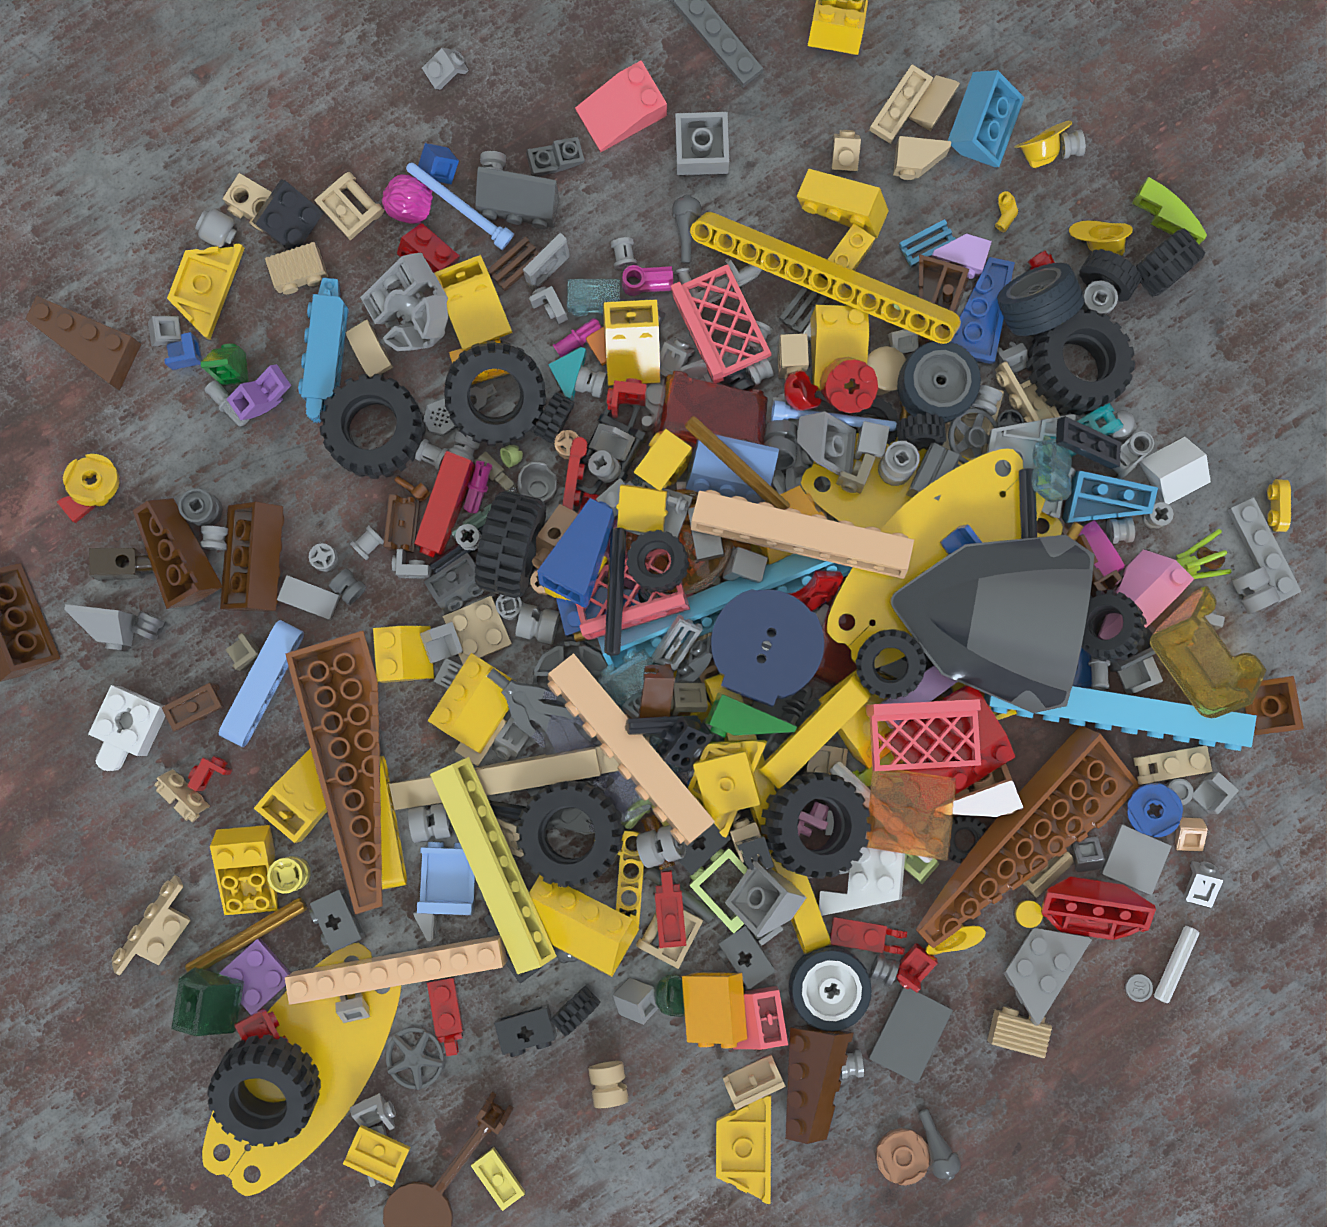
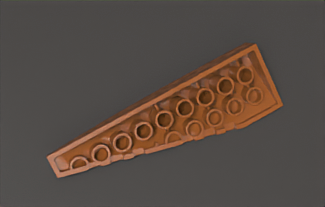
M359 631L285 653L355 914L383 906L378 680L364 631Z
M1079 726L1018 793L1023 808L1017 809L1009 815L1003 814L998 816L979 839L916 928V931L932 948H935L960 930L961 924L970 918L973 920L981 914L980 910L988 904H995L1003 898L1002 894L1009 889L1015 890L1048 866L1050 859L1055 856H1062L1067 852L1066 848L1075 841L1081 842L1088 837L1087 833L1093 828L1099 829L1106 824L1132 795L1133 791L1140 786L1100 733L1084 726Z

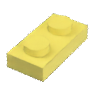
M495 1147L471 1164V1167L502 1211L525 1195V1190Z

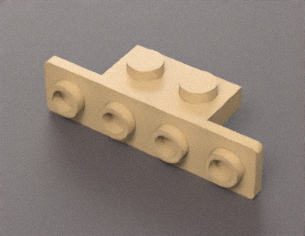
M1007 361L1001 363L995 369L998 383L1005 387L1009 394L1011 406L1022 415L1024 423L1060 417L1055 406L1050 407L1045 403L1047 399L1043 395L1040 397L1037 395L1035 384H1031L1030 380L1019 384ZM1044 436L1041 455L1047 460L1058 453L1051 438Z
M174 875L170 881L168 880L163 884L160 896L155 903L149 904L146 908L143 920L139 925H135L131 929L128 941L123 948L120 947L116 950L112 957L114 973L121 975L135 954L159 965L190 922L189 917L169 907L183 888L180 877Z

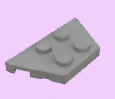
M1033 928L1003 974L1009 984L1014 987L1017 998L1026 1007L1031 1016L1030 1020L1035 1026L1041 1023L1092 941L1089 937Z

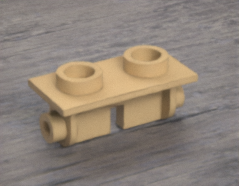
M173 769L157 777L158 781L154 785L157 788L156 792L169 804L177 799L179 802L175 805L174 809L186 821L194 822L200 816V812L210 807L202 795L187 787L188 783Z

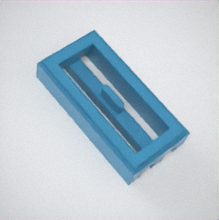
M944 219L900 242L898 246L910 267L919 264V256L912 258V254L946 237L948 241L921 254L931 257L934 250L950 243L956 238L952 236V231L950 228L948 229L947 222ZM939 230L943 231L935 235L934 237L912 247L911 249H907L908 246L920 241L921 239Z

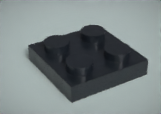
M281 179L252 223L285 249L291 250L302 246L324 212L286 180Z

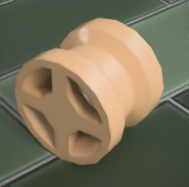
M565 430L556 436L554 444L560 457L569 460L570 448L573 440L578 436L575 432Z

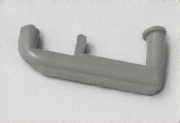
M729 258L725 260L739 288L757 278L762 269L751 264L738 271L732 260ZM681 268L675 271L681 285L692 280L689 275V268ZM724 277L713 285L726 289L729 283L728 277ZM694 287L689 292L692 297L702 300L706 289L699 292ZM710 291L706 302L714 303L724 295Z

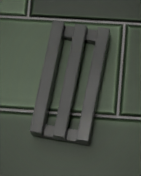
M802 287L782 313L779 320L796 333L801 334L810 322L815 306L823 305L828 299L827 296L822 295L798 327L795 323L818 294V292L812 291L792 319L789 320L787 317L809 290L806 287Z

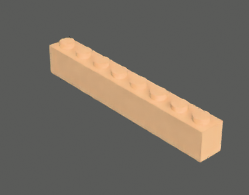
M713 490L699 491L691 521V530L902 579L905 578L908 571L914 539H909L908 536L902 533L887 534L875 527L861 528L854 526L849 521L835 522L818 514L812 516L804 515L792 508L785 510L774 508L772 504L766 502L758 504L748 502L747 499L740 496H733L732 498L721 496L719 492Z
M574 653L548 673V680L550 682L547 685L557 697L560 694L567 701L565 704L567 710L573 717L578 715L584 722L582 727L591 738L597 737L602 743L599 746L602 752L609 759L613 757L618 762L619 766L617 769L626 780L629 778L633 780L637 785L635 788L637 794L644 801L648 799L655 808L652 811L661 822L666 820L673 828L670 831L680 844L684 842L688 846L713 825L715 821L665 761H663L642 734L629 735L625 731L628 717Z
M498 935L298 970L285 977L289 1005L503 968L508 960L504 942L501 936Z

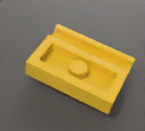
M361 1124L343 1165L393 1187L411 1147Z

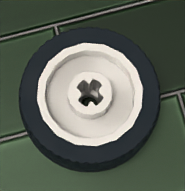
M825 946L804 954L796 962L789 979V994L795 1010L806 1023L820 1030L839 1031L849 1028L864 1016L871 1000L872 986L865 966L855 955L840 947ZM831 983H833L834 989L830 992H827L824 989L825 986L830 987Z

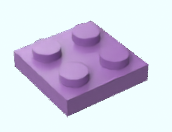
M258 938L217 976L252 1015L286 986L285 977L291 973L262 939Z

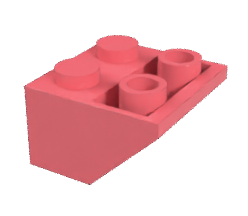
M771 986L744 991L747 1040L738 1042L737 1047L733 1049L761 1050L788 1045L778 987Z

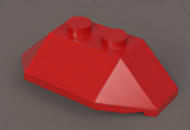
M1071 876L1047 889L1041 908V914L1047 917L1060 932L1109 940L1130 936L1138 931H1148L1156 911L1154 904L1123 884Z

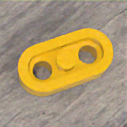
M1275 479L1268 486L1267 497L1271 500V510L1268 512L1267 522L1273 531L1286 532L1291 522V486L1288 480Z

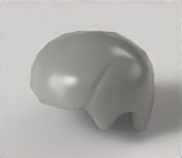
M531 462L524 466L518 475V490L520 494L541 499L545 504L553 498L557 491L556 475L547 467V464Z

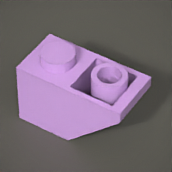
M965 234L934 250L931 258L969 268V279L978 278L983 271L992 241Z

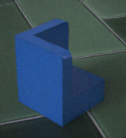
M425 143L418 167L436 181L452 184L459 160L449 148Z
M191 332L181 334L182 341L167 344L169 358L164 360L165 365L170 369L175 370L201 364L202 356L199 340Z
M968 524L957 527L940 542L948 555L965 544L982 543Z

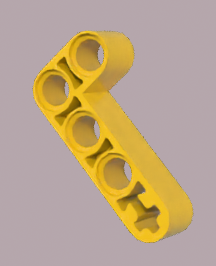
M624 830L622 835L623 845L618 852L620 862L616 911L620 912V908L627 911L636 909L637 912H631L630 918L635 921L639 928L644 864L639 857L638 850L632 851L627 848L626 839L641 833L633 830ZM628 863L636 864L639 868L638 875L632 878L626 876L624 866ZM626 890H631L636 893L637 900L633 904H626L622 900V893Z

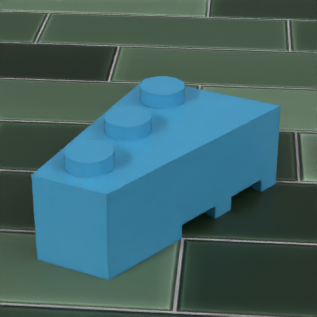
M1076 471L1075 476L1071 480L1070 490L1072 493L1071 497L1066 499L1062 520L1064 523L1152 514L1158 487L1084 471Z

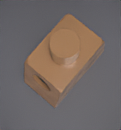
M561 504L555 509L536 538V556L533 558L532 563L537 569L540 568L578 513Z

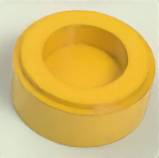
M1031 900L1021 901L1014 911L1016 921L1026 928L1038 926L1043 918L1040 905Z

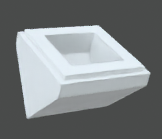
M904 329L888 334L890 346L896 348L901 353L912 352L918 348V334Z

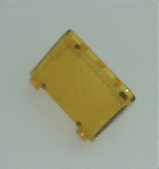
M1205 586L1191 593L1155 629L1150 638V645L1197 712L1206 718L1212 719L1253 704L1266 673V668L1251 653H1241L1232 656L1205 617L1212 613L1217 605L1214 594L1208 586Z

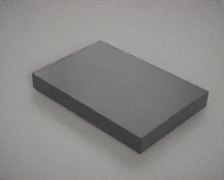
M902 986L868 1058L918 1084L953 1010L920 992L916 993L911 988L906 989Z

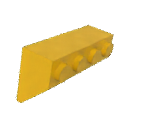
M539 875L529 895L551 945L612 977L639 931L635 921L569 886L566 888L558 887V884L554 882L548 884L543 881L544 877Z

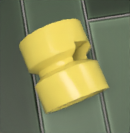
M289 856L275 861L267 873L270 887L279 893H291L303 888L310 878L308 863L298 856Z

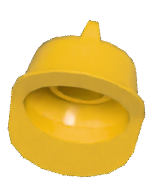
M1065 121L1054 125L1032 139L1017 144L1014 147H1021L1026 160L1032 168L1049 164L1057 157L1060 150L1059 133L1067 129L1072 124V121Z
M1080 221L1074 223L1069 228L1071 236L1086 241L1088 248L1092 252L1096 249H1104L1121 256L1125 252L1126 237L1133 231L1131 225L1125 223H1106L1100 221Z
M961 924L960 930L935 948L928 945L926 952L928 955H936L943 952L968 949L981 942L985 937L986 931L980 926H963Z

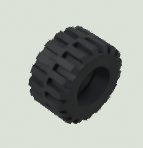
M1185 228L1178 230L1136 266L1141 274L1140 283L1152 297L1159 296L1204 258L1206 252Z
M1101 590L1096 592V597L1094 598L1090 595L1081 647L1100 661L1106 662V660L1114 663L1118 662V658H1121L1123 661L1129 659L1127 654L1131 652L1135 655L1138 652L1136 646L1138 644L1142 646L1145 642L1142 636L1147 635V629L1144 627L1147 621L1142 615V610L1130 597L1128 598L1121 592L1117 594L1114 590H1107L1105 594ZM1108 614H1121L1123 617V627L1119 634L1111 639H1099L1096 634L1099 621Z
M897 629L881 630L871 635L860 647L856 659V672L861 680V684L871 694H876L879 698L897 699L898 697L907 696L918 687L924 677L926 659L920 644L908 633ZM885 648L899 649L907 658V670L903 676L896 680L882 678L875 669V658Z

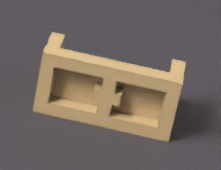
M771 1054L723 1076L724 1084L736 1110L786 1087Z

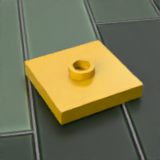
M747 750L693 764L705 809L710 816L749 808L762 803Z

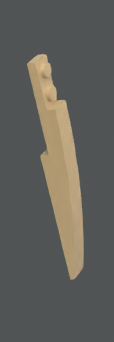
M650 736L644 737L651 745ZM599 746L474 767L487 796L551 785L563 781L600 776L603 773L618 771L617 767L619 764L613 757L609 759ZM431 776L389 784L394 810L442 803Z

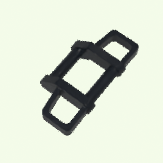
M607 405L604 413H601L597 420L599 422L598 425L613 426L635 437L626 460L620 463L621 472L615 479L621 478L625 482L628 478L627 472L642 443L645 444L649 436L633 428L640 406L630 405L634 408V411L627 426L609 417L611 410H608ZM597 427L587 444L586 455L580 459L579 464L588 466L589 459L595 453V450L589 448V445ZM598 479L592 488H587L577 483L576 489L584 493L596 494L603 481Z

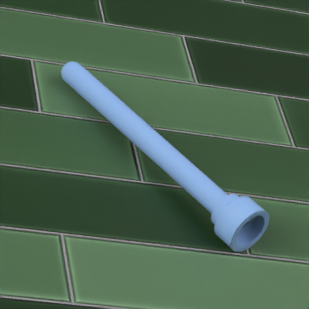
M407 164L406 169L411 175L489 233L498 248L503 250L514 236L512 231L507 227L495 226L416 164Z
M774 400L771 421L788 420L789 418L799 419L801 416L820 413V411H799L790 408V405L785 404V401ZM829 413L849 426L861 427L863 422L866 421L889 426V431L892 432L897 430V423L895 421Z

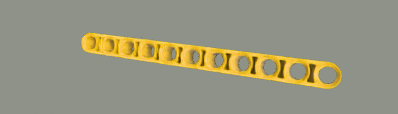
M704 213L690 228L692 238L700 244L937 343L945 344L950 342L960 327V318L953 311L716 213ZM750 244H752L756 250L752 249L750 247ZM773 254H776L780 260H777ZM797 264H800L804 270H801ZM821 274H824L828 280L822 278ZM844 283L848 284L852 288V290L846 288ZM868 293L874 295L876 300L870 298ZM892 304L898 305L901 310H897ZM917 314H921L925 320L918 318ZM941 324L948 326L950 330H945Z
M720 674L704 680L712 705L718 693L744 703L741 695L721 687L724 677L720 676ZM727 733L724 740L746 741L757 740L755 734L734 736ZM763 754L754 772L762 803L749 807L760 834H762L761 825H765L766 818L761 817L763 809L768 810L769 803L766 800L769 794L775 795L777 793L774 789V784L759 771L760 766L765 762ZM762 834L765 839H768L767 834ZM771 857L774 867H771L772 870L789 880L806 897L801 907L791 919L803 952L808 954L816 949L830 945L831 941L808 877L786 870L782 867V863L776 862Z

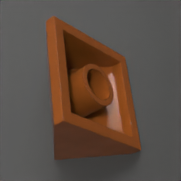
M1294 676L1241 684L1246 714L1257 716L1254 735L1304 729Z

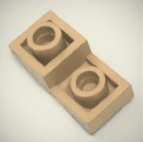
M368 320L345 332L360 364L369 377H373L374 374L381 375L393 368L385 348L380 344L375 330Z

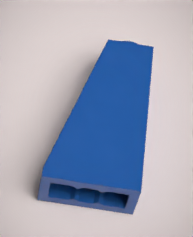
M590 498L537 570L540 585L584 608L589 604L610 539V533L614 526L613 509L608 504L602 501L597 502Z

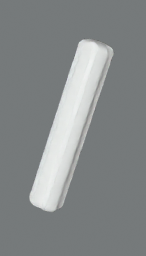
M1189 926L1183 928L1154 994L1156 999L1164 1003L1170 1002L1199 936V932Z

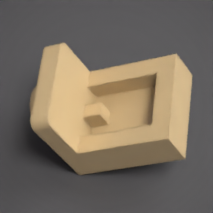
M840 130V134H833L834 145L831 168L834 170L858 171L861 138L859 135H855L853 130Z

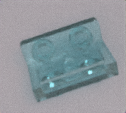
M644 648L639 652L636 649L631 650L622 657L624 662L616 667L611 664L599 672L601 677L597 682L601 686L603 685L617 706L643 689V676L647 674L644 672V667L655 665Z

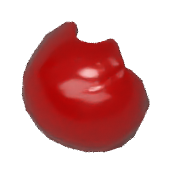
M794 371L788 375L784 383V397L793 409L807 411L817 408L821 404L822 400L815 398L818 386L811 383L809 376L804 371Z

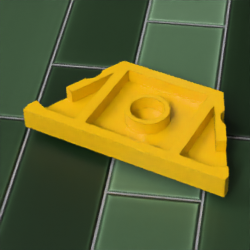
M234 244V247L219 248L217 246L209 247L205 250H186L167 297L208 340L212 337L245 248L241 244Z
M768 741L709 742L703 750L699 761L747 750L754 773ZM694 772L688 790L705 809ZM738 810L711 816L723 837L726 838Z
M771 1094L716 1119V1178L735 1185L737 1189L754 1195L766 1204H770Z

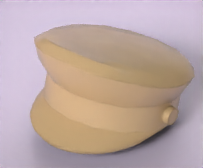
M888 346L879 347L868 355L867 365L874 369L878 380L876 395L886 394L898 389V375L907 359L896 348Z

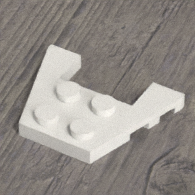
M828 811V825L825 835H831L834 826L832 811ZM871 829V832H867L865 838L869 840L867 848H861L860 852L863 855L858 862L851 861L852 868L849 870L848 893L820 891L819 910L821 915L901 900L906 845L876 830Z

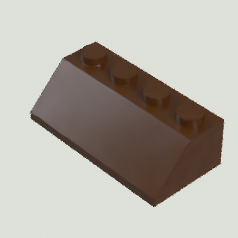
M261 502L228 505L226 525L228 534L225 538L227 550L224 551L223 588L221 590L220 609L257 612L276 611L278 603V578L280 576L279 560L282 550L281 533L284 524L283 506Z
M21 563L0 568V682L24 676L61 659Z

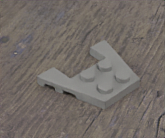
M1065 415L1066 417L1075 420L1076 415ZM1061 417L991 429L987 453L999 449H1013L1022 458L1023 468L1034 469L1035 475L1038 476L1044 436L1056 437L1057 419ZM999 460L995 464V472L1001 477L1009 475L1011 472L1010 463L1006 460ZM1046 492V500L1041 512L1053 518H1060L1063 494Z

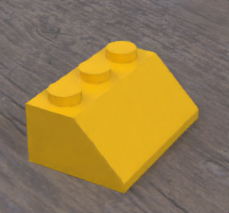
M471 653L428 721L446 734L481 754L509 710L507 700L501 693L503 689L490 680L487 674L494 668L509 681L512 678Z

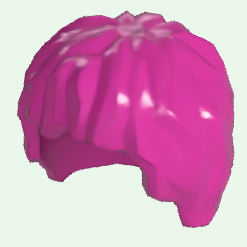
M397 175L390 180L388 186L383 191L382 204L387 214L395 220L408 224H421L429 215L433 191L414 176Z

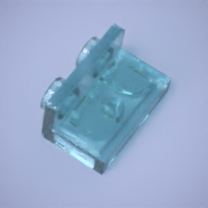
M568 279V313H573L575 316H586L588 312H599V315L603 316L604 302H620L619 279Z

